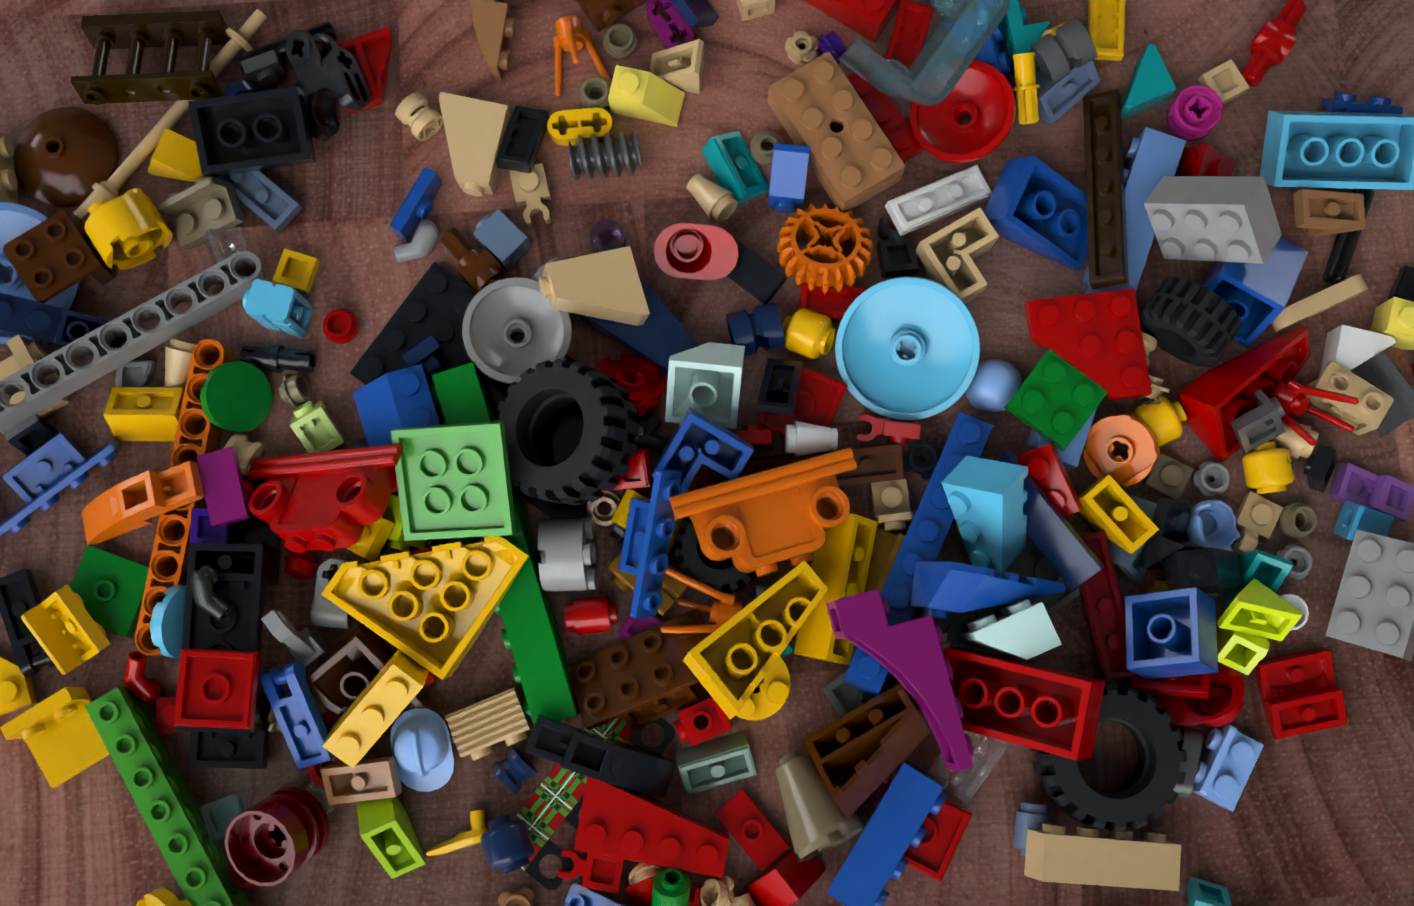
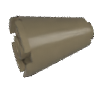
M795 751L779 760L781 766L775 770L794 853L799 862L822 854L823 850L832 846L835 848L863 831L865 827L860 817L854 812L847 818L833 800L814 761L808 754L800 756L799 752Z

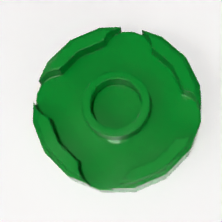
M234 361L221 363L209 371L205 377L207 378L205 384L201 387L200 400L202 410L212 424L221 427L223 430L236 433L253 430L264 422L271 410L273 396L271 385L260 369L250 363Z

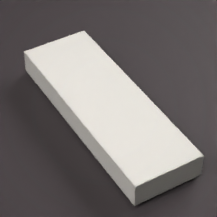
M974 165L894 198L886 203L885 208L899 235L902 236L988 200L992 195V191L978 165Z

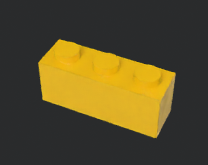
M398 649L332 726L322 747L353 769L424 687L429 670Z

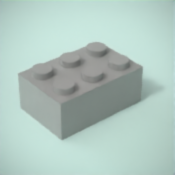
M1163 176L1144 202L1164 259L1263 264L1282 237L1264 177Z
M1356 529L1325 636L1412 661L1414 655V543Z

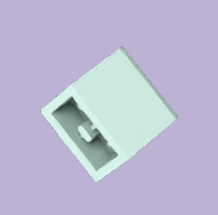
M1029 599L1015 602L1000 609L1003 616L999 618L992 614L968 623L969 631L960 634L962 640L966 643L1015 660H1028L1062 645L1043 602L1030 604Z

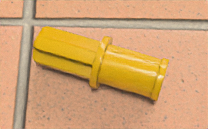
M1035 52L1012 55L1015 73V87H1012V90L1016 91L1018 123L1021 125L1037 123L1039 120L1037 88H1040V84H1036Z

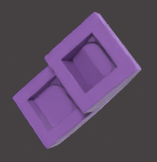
M1339 463L1329 497L1341 502L1348 500L1394 516L1395 520L1407 522L1414 501V486L1389 475L1378 476L1351 463Z

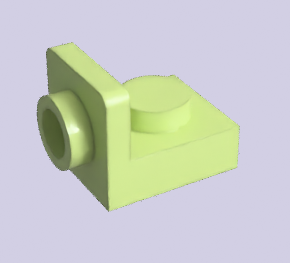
M321 400L315 404L307 401L293 410L295 416L290 419V427L308 453L331 451L345 442L343 436L327 414L325 405Z

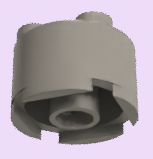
M593 517L557 518L541 520L539 522L538 551H541L542 563L538 564L543 591L596 590V570L591 568V565L598 562L597 542H590L589 539L594 538Z

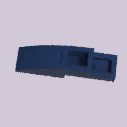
M0 292V330L66 346L111 321ZM115 338L110 347H122L126 343L127 338Z

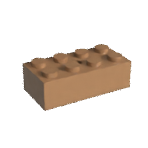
M829 51L769 86L768 104L794 144L810 146L808 165L834 205L839 206L841 212L846 213L901 180L905 164Z

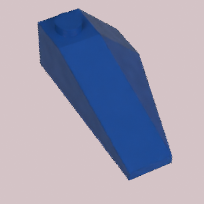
M951 561L916 562L910 606L923 608V616L932 615L934 618L946 619L947 612L963 613L1065 592L1066 584L1033 577H1023L1010 572H997L995 569Z

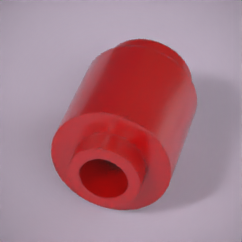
M608 595L573 599V603L564 604L567 632H576L577 635L611 632L612 624L618 623L616 602H609Z

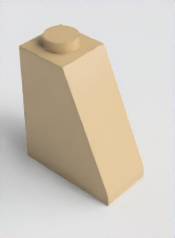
M440 92L439 103L453 173L459 187L463 192L472 196L481 197L483 193L494 195L500 168H497L495 160L512 116L508 105Z
M630 246L546 263L542 277H539L541 294L544 299L549 298L551 308L554 310L635 326L643 325L650 314Z

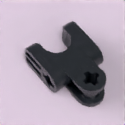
M305 30L291 32L286 42V53L299 80L293 87L297 86L304 92L312 137L321 141H327L339 130L335 109L336 101L342 107L352 110H363L371 102V94L354 56L345 48L336 46L331 36L317 33L312 37Z

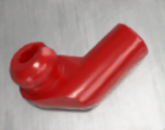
M134 651L128 655L123 682L138 700L149 702L161 694L162 685L159 681L156 682L155 678L148 679L144 675L148 657L146 654Z

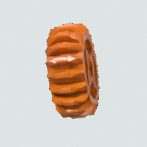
M826 202L823 203L821 209H816L812 204L807 208V212L798 208L795 217L788 216L785 227H782L779 232L777 252L780 267H786L785 273L787 277L796 276L795 282L797 286L804 282L808 283L810 292L815 286L822 287L821 289L824 294L831 286L838 293L842 289L843 283L852 287L855 279H861L865 274V269L870 265V254L873 249L869 228H863V218L853 219L852 209L843 213L838 205L834 209H829ZM805 238L807 240L806 248L801 251L797 244ZM849 245L852 253L846 258L842 254L843 247Z

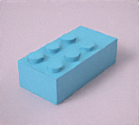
M1268 110L1259 177H1264L1266 184L1273 187L1414 190V115Z

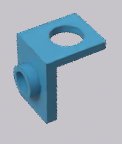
M1345 500L1332 533L1350 541L1354 539L1356 529L1387 537L1394 516Z

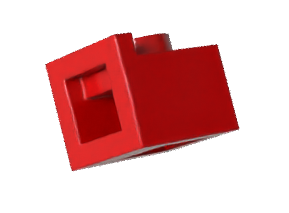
M712 696L678 711L679 720L673 722L681 741L689 740L691 746H695L732 729L727 715ZM705 715L708 718V726L704 729H698L694 725L696 716Z

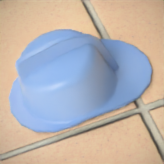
M414 708L405 711L395 720L390 733L392 755L395 757L399 779L407 787L416 791L431 792L439 789L450 780L454 771V756L446 722L438 713L427 708Z

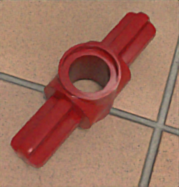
M1288 0L1278 17L1267 20L1249 46L1252 57L1241 73L1249 86H1258L1270 66L1280 65L1296 43L1298 37L1296 36L1295 27L1307 9L1304 0Z

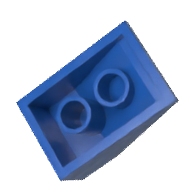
M1034 155L1007 160L984 210V214L1003 238L1074 271H1080L1088 254L1086 194Z

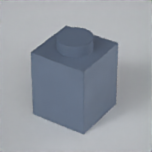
M499 209L492 215L487 214L482 217L476 225V231L473 232L477 242L482 247H485L507 271L532 248L528 237Z

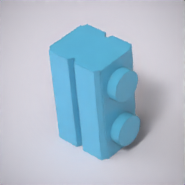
M256 278L252 282L251 288L248 287L243 296V307L246 313L267 330L279 333L285 332L288 335L299 338L307 335L314 311L313 305L293 287L281 284L274 285L272 282Z

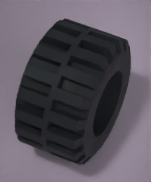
M1177 277L1164 279L1139 314L1142 330L1157 340L1158 347L1179 360L1201 367L1216 365L1242 327V322L1237 313L1222 297L1203 285Z
M689 516L686 520L683 519L675 538V555L683 574L728 594L737 590L740 591L757 577L756 571L743 573L734 565L730 568L719 570L705 564L699 554V541L693 522Z

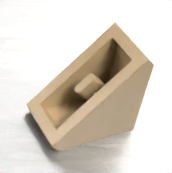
M697 39L652 53L649 72L683 92L700 94L704 68V41Z

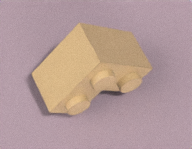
M979 207L920 241L916 248L917 260L930 280L946 286L966 304L980 296L988 285L973 259L990 250L999 235Z

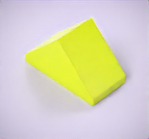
M1253 578L1235 597L1216 623L1219 628L1282 641L1302 617V614L1289 602Z

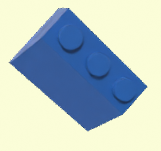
M422 364L386 373L353 392L369 447L392 444L391 430L395 428L440 425Z

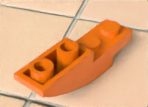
M187 461L159 473L148 470L115 485L94 498L81 511L87 545L93 546L151 524L152 517L205 498L198 463Z

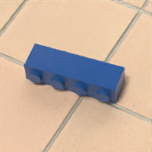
M906 760L827 893L846 906H883L890 894L884 890L886 884L891 877L898 881L909 862L903 857L910 844L917 848L928 830L927 827L922 825L929 812L936 816L948 797L942 793L946 784L911 761Z

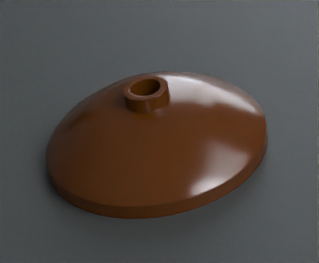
M75 107L56 108L37 116L24 128L14 150L15 173L22 187L35 199L54 207H75L81 205L94 190L92 186L95 182L99 184L101 181H107L116 171L119 160L117 141L109 126L95 114ZM59 144L58 151L52 153L53 148Z

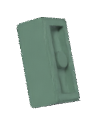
M744 731L675 752L678 769L687 796L757 775Z

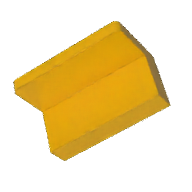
M112 387L103 416L114 437L120 441L174 442L184 389L183 387Z

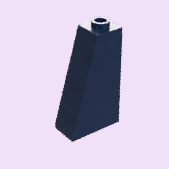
M640 276V282L650 312L643 325L635 326L579 315L581 320L636 356L654 364L659 371L667 376L670 356L699 346Z

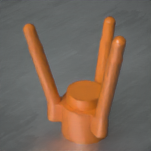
M568 15L558 19L555 22L557 35L552 38L555 48V95L560 97L562 94V49L570 52L573 63L578 64L580 61L578 51L583 48V44L586 45L601 78L607 80L611 85L610 77L591 41L590 32L588 29H583L581 18Z
M667 567L665 574L721 601L713 600V604L708 605L678 599L677 604L679 606L710 613L709 621L716 624L662 626V633H713L742 610L743 602L734 601L735 595L723 593Z

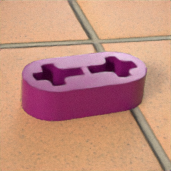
M671 0L648 1L646 6L648 22L665 49L681 45L678 41L674 42L672 32L674 29L680 37L686 36L685 43L694 41L693 29L690 28ZM661 7L662 10H667L668 22L665 21L661 14L656 15V8Z

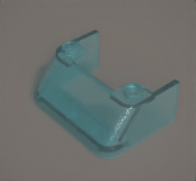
M931 0L934 9L945 18L909 68L895 59L885 60L859 38L845 50L839 60L885 95L924 106H935L949 95L1007 14L1010 0Z

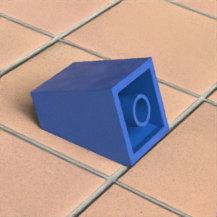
M1281 237L1263 264L1214 261L1201 285L1222 297L1240 318L1242 327L1234 341L1248 348L1285 309L1307 256V251Z

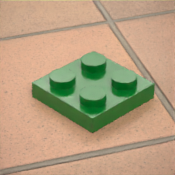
M1048 349L1004 408L1049 442L1053 441L1054 445L1061 451H1064L1107 395L1108 391Z

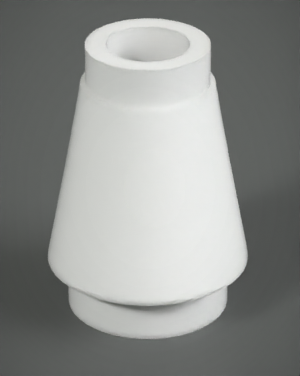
M795 421L794 424H786V453H794V456L797 457L837 450V428Z

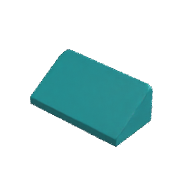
M738 130L712 136L702 148V153L718 184L734 194V199L738 202L737 206L769 190L763 175Z

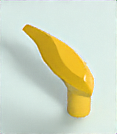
M470 811L471 830L461 832L452 839L441 842L426 851V855H441L480 843L482 834L490 829L486 828L485 811Z

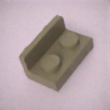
M214 176L202 177L195 181V185L184 191L171 193L168 195L167 200L156 205L159 213L171 216L181 248L189 250L245 221L233 184L217 179Z

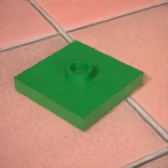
M88 545L70 588L82 598L85 609L95 622L99 623L105 630L131 638L139 619L149 566Z

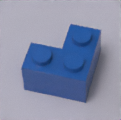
M689 407L652 468V477L655 476L657 469L681 471V494L686 492L702 463L730 480L737 479L754 449L752 443Z

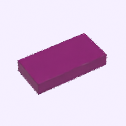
M228 447L196 456L211 526L217 528L251 518L236 449Z

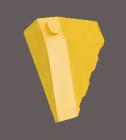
M502 536L484 537L483 542L463 545L462 541L433 546L432 551L411 555L410 551L384 555L380 556L381 561L359 564V561H352L341 564L321 595L441 680H444L454 674L529 558V555Z

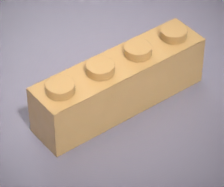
M1042 823V830L1027 829L1024 876L1042 882L1179 891L1181 844L1166 841V834L1143 832V838H1133L1132 831L1110 830V836L1099 835L1100 829L1084 826H1076V833L1065 832L1066 826Z

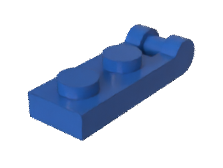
M294 661L286 664L284 669L281 670L272 668L263 671L261 683L299 770L330 761L335 755L322 747L328 732L305 680V667L300 661ZM286 683L288 684L289 689L291 691L287 694L285 693L283 688V684Z

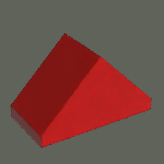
M792 848L746 885L745 889L750 892V895L759 906H789L798 901L826 870L816 857L799 862L794 853V848Z

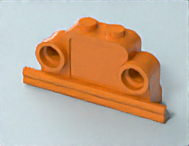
M849 447L672 496L669 500L676 520L688 516L692 520L700 548L706 557L714 561H723L731 557L734 566L743 573L756 571L757 577H762L779 571L777 565L790 561L791 566L795 567L804 560L807 563L813 561L811 553L821 548L825 542L824 531L843 523L850 512L849 499L839 488L835 475L857 469V464L852 449Z

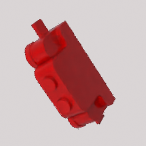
M399 443L255 459L252 462V468L248 471V477L251 480L267 479V481L253 492L248 504L249 511L257 518L267 522L270 525V529L285 541L284 546L290 551L304 553L306 550L333 551L336 548L351 547L360 539L365 525L373 524L382 517L392 493L398 490L395 466L398 464L404 446Z

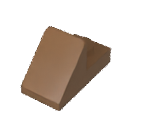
M1300 189L1293 193L1295 227L1308 228L1309 237L1352 232L1366 228L1363 194Z
M367 752L353 769L343 761L320 769L328 805L397 797L402 792L394 756L375 758L374 752Z

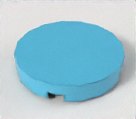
M177 584L168 588L163 593L167 596L162 602H157L152 612L150 622L151 639L154 646L160 648L161 651L159 653L163 656L180 658L186 585Z

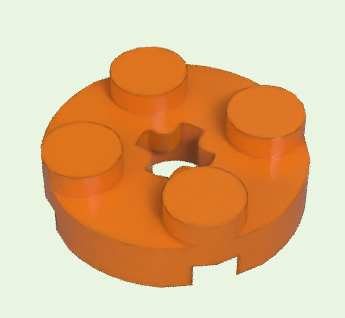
M1132 413L1112 414L1096 422L1089 430L1085 449L1083 450L1085 463L1097 479L1109 474L1118 484H1121L1120 486H1130L1140 482L1154 469L1155 463L1160 456L1158 440L1154 431L1145 421L1137 418ZM1114 441L1127 444L1129 447L1127 450L1128 458L1125 459L1123 455L1116 457L1112 451L1116 448Z

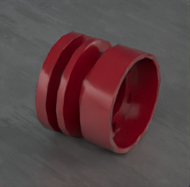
M295 786L281 787L232 820L226 830L224 842L227 858L234 870L247 882L260 887L275 886L289 878L302 865L317 856L324 848L330 829L327 814L321 803L308 791Z

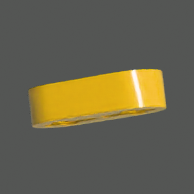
M596 107L557 111L550 116L547 123L550 138L554 143L561 146H569V141L571 145H575L578 135H582L585 144H589L591 134H596L599 143H602L605 133L609 132L611 136L614 128L608 111ZM595 119H601L602 124H604L601 126L600 132H594L592 127ZM560 122H567L568 127H572L567 129V134L560 135L558 129L560 128Z

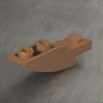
M471 0L473 24L486 64L494 80L502 82L504 70H509L511 50L508 49L509 38L515 37L516 17H512L507 0Z

